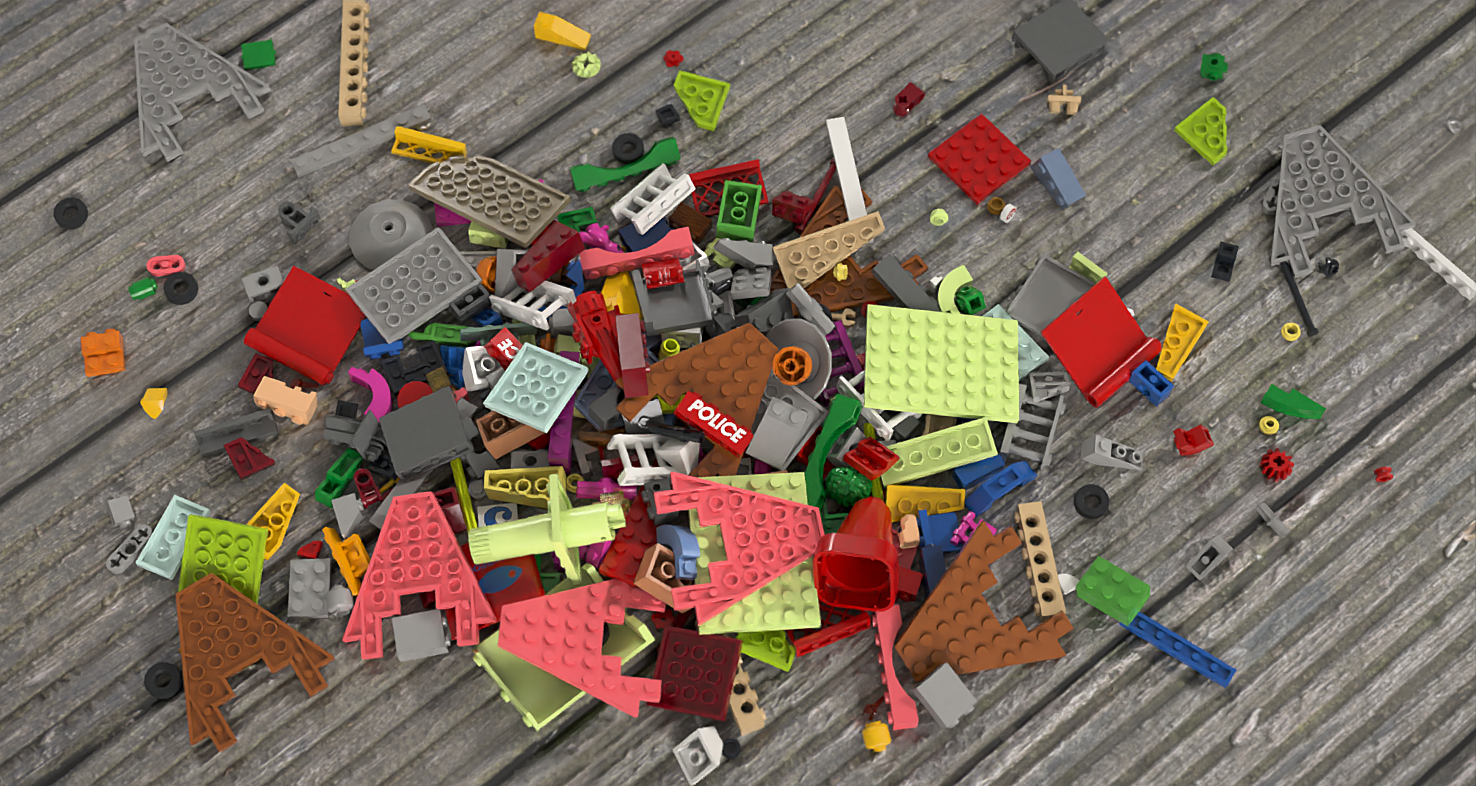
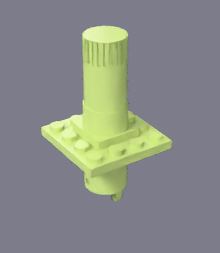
M549 475L550 483L547 484V491L550 496L547 504L548 513L470 529L468 540L472 559L477 565L555 551L556 556L560 559L562 568L565 567L567 578L571 579L573 585L581 584L579 546L614 540L615 529L626 527L621 504L609 505L608 502L573 508L558 475Z

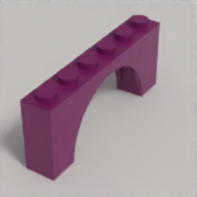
M560 351L561 357L582 365L580 352ZM577 389L551 426L548 451L549 466H563L566 477L571 475L572 429Z

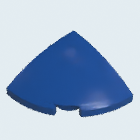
M440 346L441 357L450 375H453L449 377L450 381L457 388H464L465 383L462 371L465 348Z

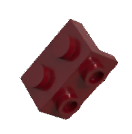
M784 191L773 198L772 215L803 225L805 224V214L815 208L816 201L806 196H799L790 191Z

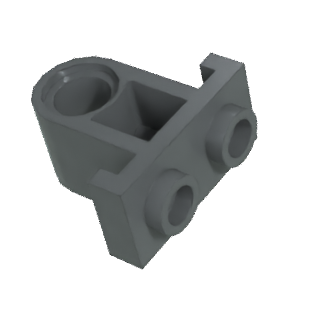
M286 201L280 204L278 213L283 224L289 228L286 231L289 239L296 244L306 236V233L312 227L319 223L321 218L318 210L313 206L310 207L311 212L307 214L296 204Z

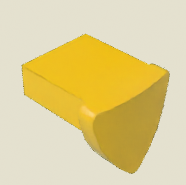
M149 388L140 401L143 409L153 419H156L162 412L168 395L167 388Z

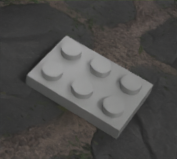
M758 267L755 270L740 269L734 272L730 292L731 300L769 296L772 280L771 268Z
M331 558L291 560L288 601L289 619L329 618L330 612L327 608L326 594L331 590Z

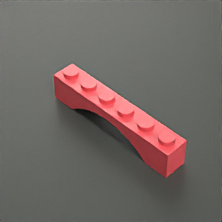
M689 227L671 230L656 244L636 252L614 253L600 248L584 250L579 255L585 279L588 280L606 275H615L623 271H632L642 267L641 264L672 258H688L695 255Z
M893 605L892 608L886 611H874V615H871L872 626L877 629L874 639L875 645L880 648V653H877L878 664L883 667V672L880 673L881 683L886 685L887 691L884 692V702L889 704L890 712H887L888 724H892L893 730L915 728L918 726L919 721L916 703L901 687L893 668L892 649L902 627L899 605Z

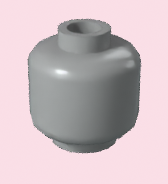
M343 585L332 587V590L326 594L328 611L334 614V616L348 615L353 609L352 592L350 589L344 588Z

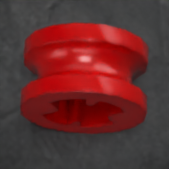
M1391 467L1375 469L1374 475H1377L1375 478L1376 482L1392 480L1394 477L1390 473L1392 471Z

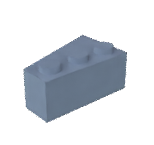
M1059 148L1039 158L1030 166L1031 170L1062 210L1086 196Z

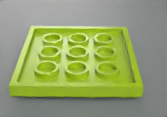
M194 514L188 515L178 592L212 573L258 604L268 529Z

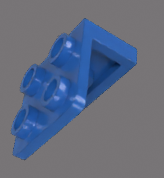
M368 319L361 321L365 345L363 350L367 358L371 360L379 359L381 355L389 354V356L399 355L401 351H405L403 338L388 344Z
M926 509L918 510L916 521L920 533V548H924L928 544H935L936 546L942 545L943 553L961 550L963 547L962 543L958 542L956 546L950 543L953 537L952 533L955 529L959 528L955 513L928 516Z

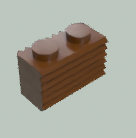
M680 202L671 216H669V226L674 230L689 227L692 241L700 244L712 228V220Z

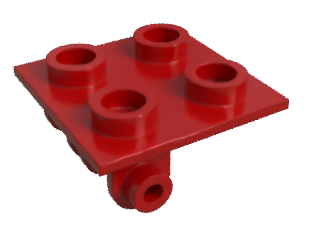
M678 258L641 264L647 289L685 282L683 268L680 266Z

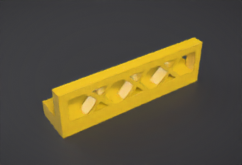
M397 126L394 131L396 140L391 150L393 154L431 164L435 162L442 163L445 160L448 161L449 157L464 155V158H466L467 149L465 143ZM400 142L409 146L405 150L398 149ZM420 147L425 148L426 152L423 154H416L414 151ZM440 152L443 157L435 159L431 154Z

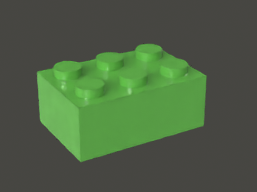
M725 180L716 238H728L733 241L747 240L753 243L761 199V185Z
M1100 556L1096 558L1076 585L1077 597L1126 626H1129L1150 597V585Z

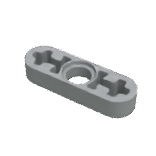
M148 525L138 526L107 559L106 566L111 573H123L141 554L153 533V530ZM142 532H144V533H147L148 536H147V537H144V536H141L140 534H141ZM129 545H135L136 549L133 553H125V549ZM115 561H116L117 563L119 562V563H120V566H119V567L114 566L113 563H114Z

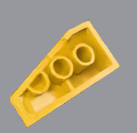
M286 483L274 493L246 524L268 529L264 560H269L280 548L300 496L297 491Z

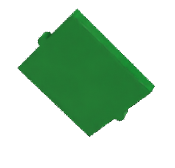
M272 39L241 44L243 54L241 58L245 70L276 65V51L274 50Z

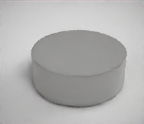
M254 302L249 307V314L253 320L260 321L268 307L264 302Z

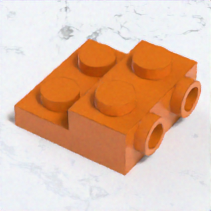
M106 329L105 333L101 334L88 332L86 336L81 337V350L84 356L85 374L87 377L126 371L123 337L119 330Z

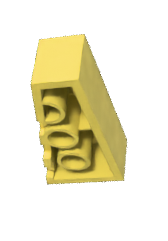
M563 466L486 470L484 489L488 499L548 509L547 504L548 500H550L547 491V484L550 483L549 475H558L565 492L567 477Z

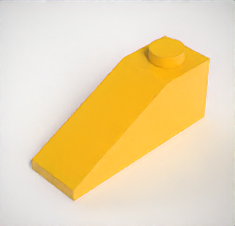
M543 12L538 13L534 23L535 38L586 51L591 34L555 15Z

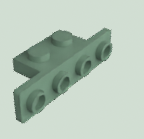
M524 322L519 324L505 323L499 326L486 325L479 328L466 327L460 330V340H480V346H485L498 332L506 327L519 341L518 336L537 334V327Z

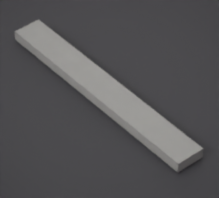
M462 397L457 402L462 420L467 417L472 418L476 413L477 407ZM432 470L406 482L400 479L369 520V523L382 530L393 497L415 494Z

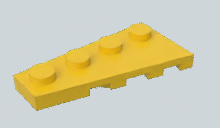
M1176 303L1156 370L1170 382L1173 381L1209 321Z
M886 484L885 504L891 511L892 522L901 521L904 516L909 514L915 515V518H917L918 510L926 509L929 516L964 509L965 489Z

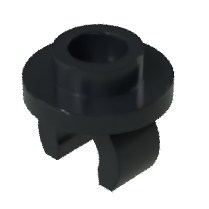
M1327 257L1325 258L1326 264L1319 262L1318 267L1325 276L1331 277L1338 272L1339 262L1336 259Z

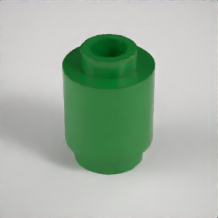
M149 276L132 283V286L128 287L134 301L152 296L157 293L156 289H158L155 279H150Z

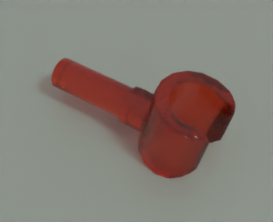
M295 378L292 380L290 387L292 389L295 386L300 388H318V383H306Z
M881 696L873 705L867 704L862 712V716L865 713H869L870 717L868 720H873L877 708L884 702V696Z

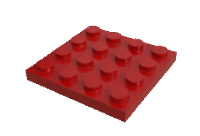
M982 113L928 153V158L977 205L1031 164V160Z

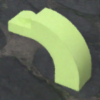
M964 265L952 270L941 282L937 296L939 312L960 314L954 303L955 294L964 287L972 286L973 282L971 275Z

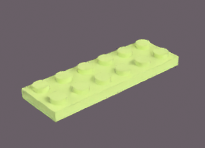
M984 417L887 446L888 449L900 458L888 471L881 475L884 488H886V484L898 485L998 455L987 418Z

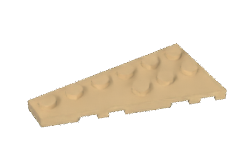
M875 212L774 246L773 252L787 288L790 289L799 283L804 289L882 233L885 227L879 212Z

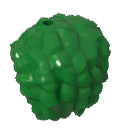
M851 466L832 469L825 480L827 496L838 502L840 506L853 507L857 501L865 499L871 494V480Z

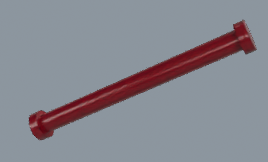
M831 159L830 167L812 200L816 201L815 208L836 171L834 159ZM815 208L805 214V224L796 225L794 228L795 232L798 234L803 233Z

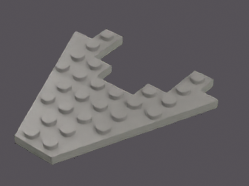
M165 23L134 39L141 152L144 157L160 149L167 162L184 154L168 127L184 119L177 105L206 90L210 92L215 102L232 94L248 120L264 112L257 98L271 91L268 84L169 24Z
M1321 125L1284 135L1271 266L1287 261L1294 278L1312 274L1313 268L1303 239L1319 235L1320 232L1315 218L1347 209L1350 210L1355 225L1374 221L1385 253L1404 249L1405 244L1400 231L1415 228V221ZM1281 254L1286 255L1285 257L1277 258Z

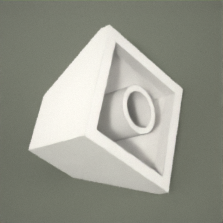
M711 726L697 729L672 749L690 786L697 783L719 765L723 743L715 727Z

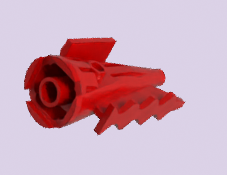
M596 291L585 292L576 297V302L573 304L570 302L567 306V310L574 320V323H572L574 332H572L575 343H579L581 357L583 359L586 358L588 365L592 364V356L598 357L616 382L617 379L622 377L615 317L621 315L619 306L615 305L614 310L608 311L602 292L600 294H597Z

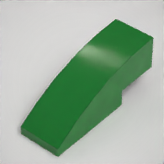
M1271 384L1260 402L1280 413L1306 419H1320L1326 410L1325 407L1293 388L1288 394Z
M347 448L326 472V479L315 490L316 501L331 509L333 508L332 500L343 495L353 480L355 472L359 470L364 460L358 452Z

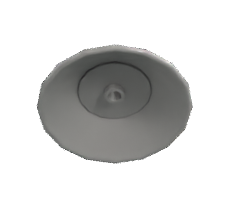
M402 199L383 200L369 205L357 215L350 228L349 245L354 257L365 268L375 270L432 232L433 227L428 215L416 204Z
M785 319L772 326L765 337L778 347L777 353L784 347L790 346L803 348L809 353L813 365L811 374L805 381L795 386L815 400L826 388L832 371L831 350L826 337L814 324L803 319Z

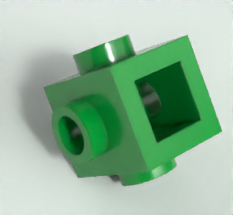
M1219 53L1203 54L1200 69L1201 77L1208 78L1209 80L1223 79L1224 73L1228 71V62H1225V56Z
M972 286L964 287L955 294L957 299L955 303L959 311L973 315L986 308L982 292Z

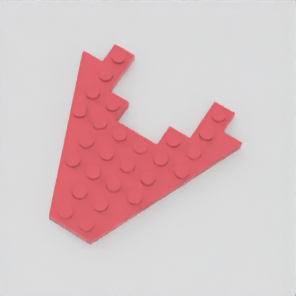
M670 472L673 490L654 492L653 494L657 514L697 509L700 527L720 525L727 560L708 563L707 567L711 583L671 589L674 610L695 607L698 626L706 623L814 556L818 541L824 536L818 507L689 475Z
M433 492L396 496L391 501L343 636V641L346 643L361 641V659L363 660L383 657L382 618L401 615L400 595L435 590L437 609L456 608L457 646L459 647L479 644L478 624L497 622Z
M612 579L504 605L501 610L498 647L637 718L639 714V700L659 703L661 680L621 676L622 657L601 655L604 623L623 625L625 607L664 612L666 603L638 586L634 587Z

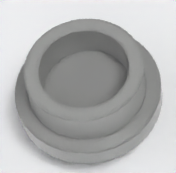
M475 480L469 485L468 491L472 498L482 499L487 495L484 489V481Z

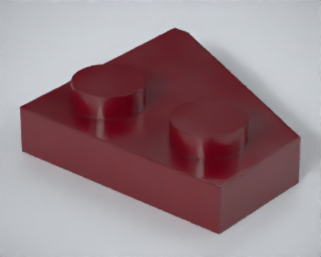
M255 353L238 383V388L255 394L264 376L273 379V360Z
M243 437L223 445L240 480L275 465L274 459L263 454L261 450L249 444Z

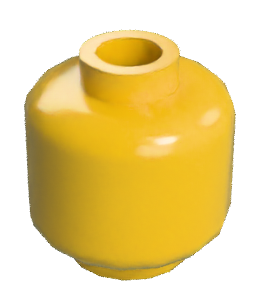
M881 720L865 724L866 728L862 730V736L866 748L874 749V752L886 750L885 745L891 742L887 725L881 723Z

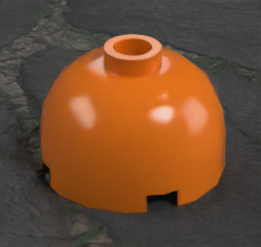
M490 256L479 262L476 273L482 279V286L488 292L495 294L497 256Z
M797 346L781 349L774 356L772 363L775 376L777 375L781 383L789 386L805 381L810 376L813 367L809 353Z

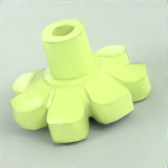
M338 278L337 282L342 287L340 289L346 292L345 289L354 284L355 280L352 279L349 282H345Z

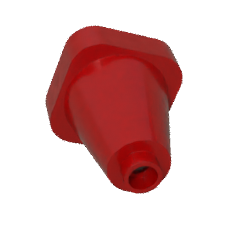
M871 496L857 501L838 531L826 534L819 539L813 558L815 589H817L818 598L822 602L835 607L875 612L886 611L893 607L899 586L898 552L893 546L891 511L880 498Z

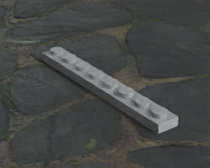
M423 104L290 161L299 178L396 137L394 131L397 126L413 130L432 122V119Z

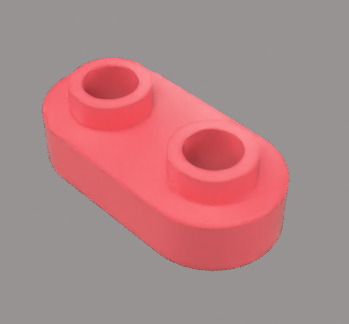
M169 255L149 259L146 267L152 276L158 277L183 272L186 264L181 256Z

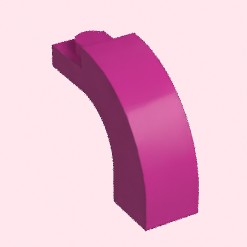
M351 367L348 371L350 380L373 393L372 402L364 415L366 416L367 412L371 410L379 421L380 417L392 412L393 399L383 376L374 369H371L368 374L361 368Z

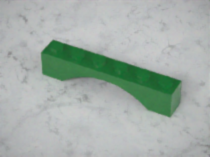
M669 137L654 142L652 147L641 158L622 167L602 168L585 162L568 167L574 189L584 192L590 190V186L597 185V187L607 185V181H621L630 174L638 176L647 169L654 171L662 163L667 166L677 164V160H680L681 157L676 139Z
M837 394L830 404L829 415L823 421V430L816 438V447L814 452H811L809 455L807 469L803 471L808 505L818 507L819 511H821L827 496L823 480L824 464L827 455L838 437L856 424L863 408L859 400Z

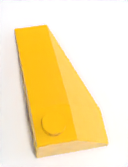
M623 271L615 275H607L602 289L607 310H614V306L618 305L621 315L639 313L641 321L642 317L629 272Z

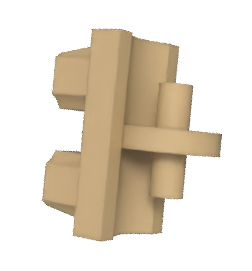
M1062 85L1061 90L1055 89V95H1048L1046 99V104H1049V113H1060V105H1067L1066 114H1076L1081 103V96H1066L1073 95V90H1067V85Z

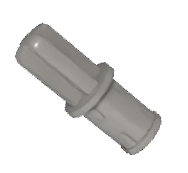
M1261 503L1256 508V511L1267 522L1266 525L1270 526L1280 539L1290 532L1279 519L1280 516H1276L1266 503Z

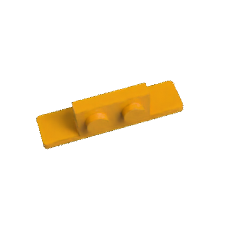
M324 527L322 529L325 535L324 539L330 545L332 556L339 564L340 573L346 579L348 589L351 590L354 596H358L362 586L360 578L366 574L370 563L369 555L358 534H353L342 542L336 529Z

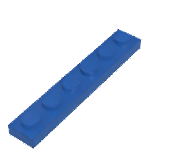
M1138 612L1129 626L1121 622L1119 623L1120 626L1224 688H1227L1237 671L1235 668L1141 612Z

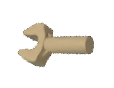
M846 308L841 314L831 313L832 321H842L845 329L855 326V321L846 320L847 317H856V313L853 310Z

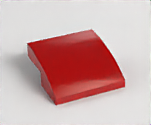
M870 436L859 441L857 448L845 453L842 460L872 481L888 471L900 457Z

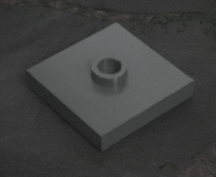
M658 397L653 398L631 422L623 417L628 435L650 434L648 432V425L651 421L665 424Z

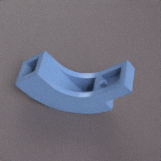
M665 524L657 527V543L665 548L673 549L676 579L694 580L697 578L696 558L700 557V549L695 534L685 526Z

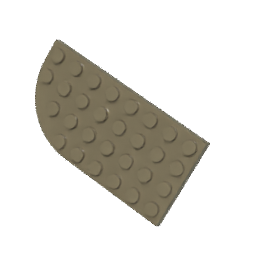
M464 155L449 157L450 160L442 163L435 162L424 169L408 184L410 191L524 248H527L571 202L570 196L494 159L476 155L475 158H464Z

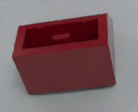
M455 487L434 492L452 531L455 534L466 531L462 507Z

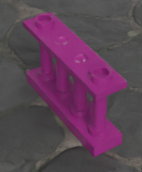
M842 321L834 322L835 327L832 333L826 334L825 337L827 342L835 340L840 345L838 349L831 351L832 359L839 356L845 357L846 363L843 366L832 369L829 378L846 372L851 373L854 378L863 370ZM864 380L853 387L855 390H859L860 395L864 393ZM837 387L824 389L818 396L819 401H823L825 407L829 406L830 396L839 394Z

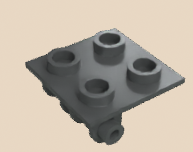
M371 410L367 412L350 441L366 463L377 460L384 449L383 446L386 445L381 424Z

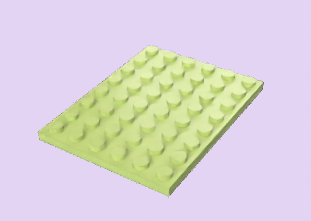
M868 304L866 312L864 408L971 419L986 417L987 420L1018 423V320Z
M804 472L697 477L808 505ZM689 509L690 530L695 534L700 549V557L696 558L697 578L694 579V584L711 583L707 567L708 563L727 560L720 525L700 527L697 509ZM810 557L719 615L698 626L699 635L820 628L818 594L814 585V557Z

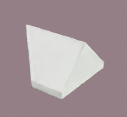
M675 438L664 443L656 453L681 474L689 475L698 465L700 444L692 441L682 442L680 439Z

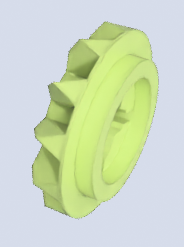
M589 51L587 54L581 53L579 56H575L572 62L575 74L583 78L596 75L601 67L600 59L597 58L596 54H590ZM586 61H588L589 64L585 69L584 64Z

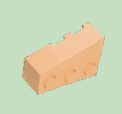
M264 376L253 395L256 405L262 409L270 408L278 416H287L296 424L308 425L318 406L317 393L311 391L310 394L301 392L302 389L295 386L292 389L285 386V382Z

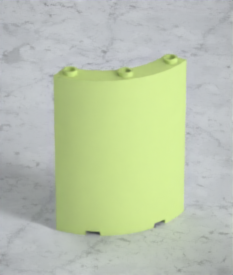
M586 562L580 567L581 584L573 585L570 578H565L545 593V595L604 582L594 566ZM626 607L623 625L608 623L610 636L607 643L602 646L601 655L622 657L621 666L655 640L644 623L634 615L629 616L627 614ZM499 629L471 649L474 653L472 658L479 667L481 665L501 689V697L506 703L510 701L523 716L522 720L529 728L533 726L538 731L586 694L585 691L498 647Z

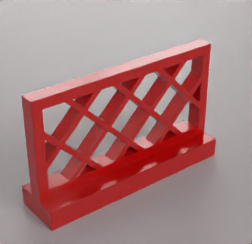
M759 159L687 174L694 187L701 186L706 189L702 197L696 194L695 190L691 193L695 210L700 213L699 206L703 201L711 207L707 212H702V215L706 217L718 215L720 207L716 206V203L722 198L724 187L719 193L712 189L713 184L719 182L725 185V180L731 181L732 179L752 184L747 179L750 175L755 174L758 175L759 179L756 185L760 184L762 186L761 193L764 198L760 200V205L768 204L769 200L760 170ZM709 191L718 196L714 203L704 199Z
M818 598L819 610L829 613L826 620L820 619L821 624L824 625L822 630L815 631L811 628L798 629L805 632L804 637L797 640L793 636L795 629H786L785 631L796 651V656L800 657L871 628V618L865 610H859L861 614L851 616L848 615L850 608H846L845 612L842 613L834 610L835 606H832L831 609L821 606L822 601ZM832 614L842 617L841 622L837 624L829 622Z

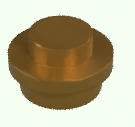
M994 197L989 200L987 209L993 215H1000L1006 205L1001 198Z

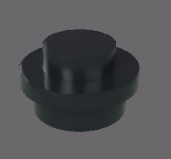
M729 738L722 742L721 754L725 758L735 759L739 756L741 745L736 739Z

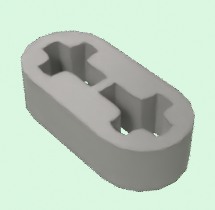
M1279 182L1271 184L1262 203L1261 209L1266 215L1276 214L1278 195L1275 196L1274 192L1278 189ZM1270 201L1274 202L1272 208L1268 207Z

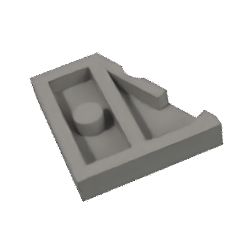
M1067 372L1029 373L1028 379L1033 403L1069 391L1070 384Z

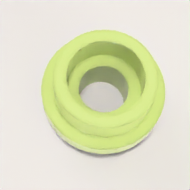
M935 209L931 212L930 222L933 225L940 226L948 221V214L943 209Z

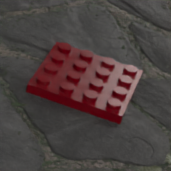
M665 625L653 675L654 680H661L659 703L647 701L646 705L725 722L743 641L713 634L699 635L697 631Z

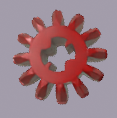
M1276 448L1274 451L1270 449L1266 454H1263L1259 467L1263 468L1262 474H1268L1267 479L1274 477L1275 482H1277L1279 479L1284 481L1287 476L1291 475L1294 463L1291 462L1292 456H1286V450L1281 453Z

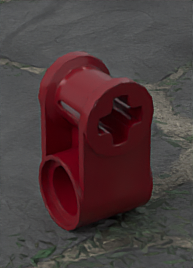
M912 82L908 83L896 95L893 112L898 116L907 115L924 99L926 93Z
M367 469L356 471L354 481L365 509L378 501L383 502V498L377 485H375L371 473ZM364 477L368 478L365 483L359 482Z

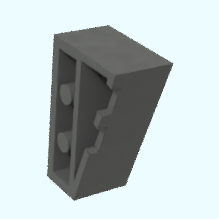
M789 288L772 291L769 296L760 299L759 302L734 317L736 328L750 322L757 330L764 332L769 331L772 326L785 319H794L791 300L786 295Z

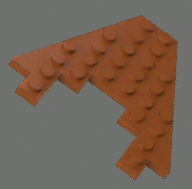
M837 185L833 187L799 238L845 223L848 220L842 191ZM861 188L866 209L872 205V200ZM917 254L900 265L905 271L908 270L914 276L913 280L917 285L919 283L916 281V278L928 271V266ZM851 256L840 262L842 265H847L848 274L846 280L838 281L837 277L833 275V267L804 288L811 298L813 297L818 303L828 307L830 312L860 307L866 301L880 303L895 300L871 273L872 269L879 264L878 261L875 260L861 269ZM780 268L777 269L772 277L770 294L774 290L787 288ZM791 301L794 319H798V308Z
M749 322L649 365L650 373H646L649 395L625 398L616 407V410L631 422L656 394L672 407L683 394L686 395L690 391L700 394L703 397V401L716 405L719 408V412L732 416L736 420L735 423L740 426L744 425L751 430L778 347ZM621 377L615 383L624 391L623 378ZM705 436L714 448L695 467L689 476L715 477L716 474L718 476H736L743 453L737 458Z
M984 520L980 522L895 643V649L915 681L923 680L943 663H948L957 675L1066 656L1057 639L1074 628L1062 610L1028 631L1018 615L1000 625L981 594L998 583L988 565L1022 544L1012 526L993 536Z
M208 574L175 594L189 739L192 746L210 736L221 753L238 742L218 707L236 697L226 679L261 658L265 661L272 675L291 664L310 697L329 687L319 669L334 661L333 655L214 574Z

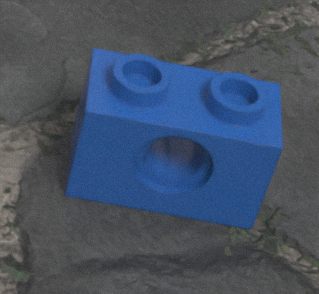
M1146 360L1132 372L1129 380L1156 407L1170 396L1174 387L1170 381Z

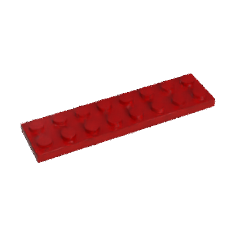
M655 458L651 467H659L657 458ZM641 485L625 517L626 527L619 529L599 568L600 574L634 587L636 585L633 583L645 551L657 544L656 528L661 526H654L653 520L648 518V505L643 503L641 492L644 491V485Z

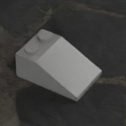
M772 397L745 453L781 470L808 413Z

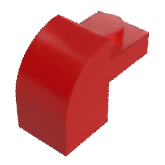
M1201 424L1188 431L1182 428L1173 431L1175 435L1173 439L1181 456L1199 453L1214 446L1208 428Z

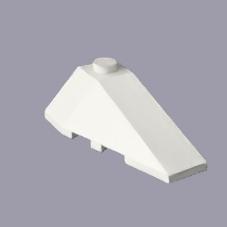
M484 346L465 348L462 375L466 391L490 388L486 376L501 367L500 363L487 353Z

